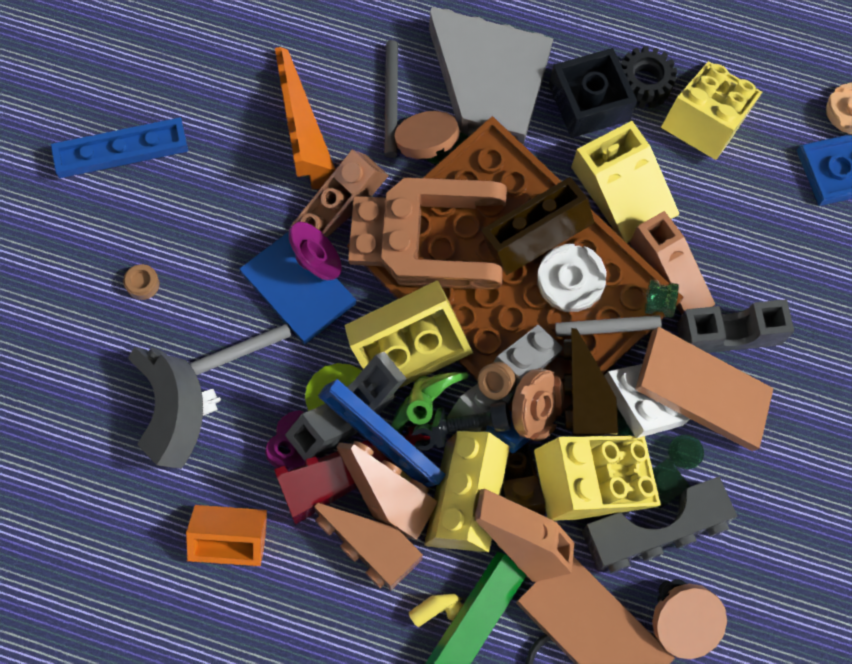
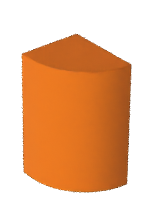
M195 505L186 531L187 561L261 566L266 536L267 510Z

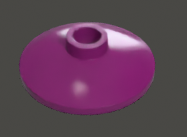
M297 222L290 227L289 241L299 265L321 279H336L341 274L342 265L340 257L329 239L317 228L305 222Z

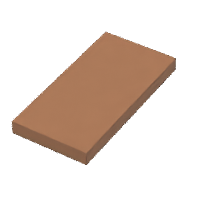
M660 327L652 330L635 390L751 451L760 448L774 388Z
M574 556L571 574L537 581L516 602L575 664H670L675 659Z

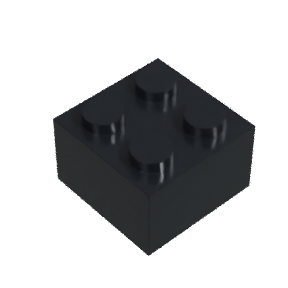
M613 48L553 65L549 88L571 138L631 120L637 99Z

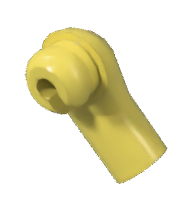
M456 594L432 595L408 613L417 627L422 626L434 616L444 611L448 619L453 621L463 606L460 602L462 599Z

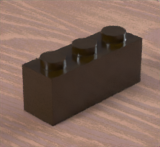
M569 177L484 227L481 231L491 255L503 268L504 273L508 275L595 222L588 197L573 179Z

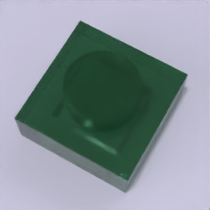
M669 458L652 469L661 506H658L659 509L690 487Z

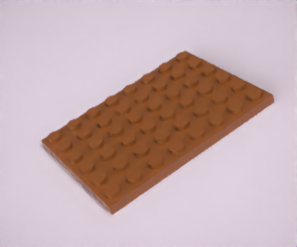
M492 116L423 178L495 181L502 183L507 187L506 206H503V204L499 206H476V209L420 206L421 225L418 259L485 262L499 265L491 255L481 229L562 181ZM593 211L594 224L555 246L558 247L564 244L585 246L592 249L602 259L606 269V285L600 299L590 308L579 312H564L552 307L542 297L538 287V269L543 257L552 249L508 275L503 271L502 286L500 288L486 290L442 287L473 351L472 354L457 362L476 381L483 367L494 362L499 354L539 325L563 347L558 357L544 368L554 372L553 375L560 378L563 390L564 374H571V360H564V339H570V336L556 337L555 323L660 315L662 320L684 297ZM364 266L397 300L422 288V286L399 285L384 266ZM651 330L581 335L604 375ZM565 392L564 408L561 415L565 412V409L572 406L571 395H565ZM512 402L508 405V409H509L511 412H512Z

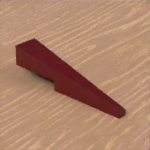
M417 425L407 428L406 433L402 434L414 447L416 441H427L430 439L429 436L422 434L412 435ZM368 440L360 442L374 451L372 457L382 463L385 460L394 464ZM339 451L317 459L316 456L305 460V465L287 471L285 466L274 469L295 525L316 513L314 506L317 503L329 505L357 488Z

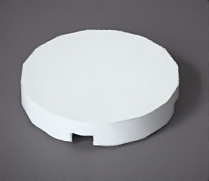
M564 244L555 247L543 257L538 269V287L542 297L552 307L564 312H579L590 308L600 299L606 285V269L602 259L592 249L585 246Z

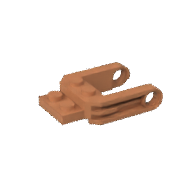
M403 178L386 193V198L354 196L349 264L384 266L392 278L401 286L424 287L438 280L443 288L486 290L500 288L502 286L503 268L500 265L485 262L418 259L421 225L420 206L476 209V206H499L502 204L506 206L507 187L495 181Z

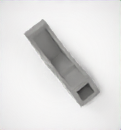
M537 325L494 360V362H503L511 367L516 377L514 390L502 399L493 400L483 395L477 383L458 399L447 419L486 413L490 410L492 403L506 401L507 405H509L513 401L516 388L523 376L530 370L544 369L558 357L563 347L541 326ZM487 427L470 428V430L463 431L486 432Z

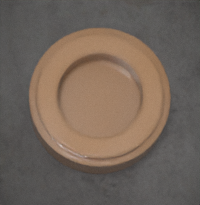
M144 264L131 267L125 273L123 279L128 294L138 300H146L154 296L160 285L155 270Z
M492 362L483 367L478 374V387L483 395L489 399H502L515 388V374L511 367L503 362Z

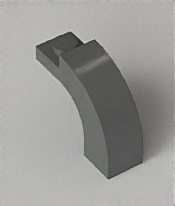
M134 347L128 359L148 378L155 394L153 417L137 445L156 465L182 469L196 445L202 425L203 398L199 380L195 371L186 360L169 356L154 347H151L150 350Z
M384 351L376 354L347 388L374 412L380 414L396 397L394 393L407 378ZM325 403L303 413L285 436L305 461L308 458L315 456L318 458L326 454L358 431Z

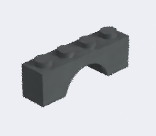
M719 476L688 487L679 495L678 513L670 526L662 529H645L630 522L620 512L587 524L582 530V534L597 571L608 568L610 574L630 567L629 560L642 556L643 561H648L664 554L662 548L675 544L676 549H680L697 542L695 536L701 533L708 532L709 537L723 533L730 529L728 523L738 516Z

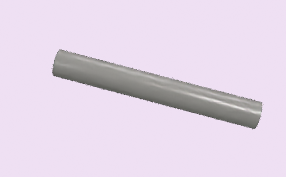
M657 315L555 323L556 337L570 336L571 328H577L580 335L654 330L657 327L661 328V317Z
M284 324L194 361L190 365L195 374L199 375L291 337V333L287 324Z

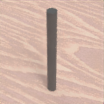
M389 40L386 42L384 155L388 158H393L397 156V144L394 135L398 116V42Z

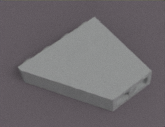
M432 7L429 31L459 131L470 136L493 116L524 145L554 38L546 37L537 32L531 33L515 29L506 24L500 25L485 21L480 17L458 14L449 9Z

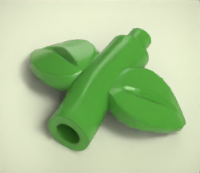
M442 373L432 377L422 376L416 379L409 396L405 398L396 411L391 427L401 434L409 420L418 425L430 421L433 413L434 399L448 386L467 379L468 373Z

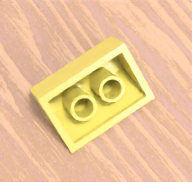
M438 280L344 325L350 348L361 367L364 369L376 354L385 351L407 378L399 388L473 353Z
M457 431L446 441L440 470L446 475L441 483L436 486L434 499L438 503L430 515L425 546L490 552L492 538L476 522L475 510L478 505L481 489L485 488L498 495L501 494L510 446L489 432Z

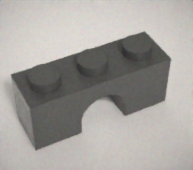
M787 299L754 302L748 309L733 314H721L720 306L686 309L676 324L679 338L707 353L779 346L794 333Z

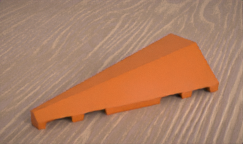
M277 47L275 48L296 175L297 177L309 175L312 190L321 189L336 169L289 51L285 48Z

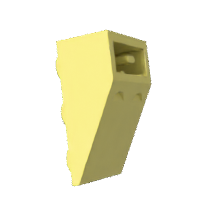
M708 61L676 98L661 128L717 160L762 94V91L756 89L755 85L750 81L739 79L730 74L724 66Z
M633 121L576 150L571 168L614 231L626 243L631 241L637 226L659 213L665 211L671 219L679 215V211L653 151Z
M635 436L557 437L534 450L547 518L553 521L577 520L661 506L645 436L640 438Z

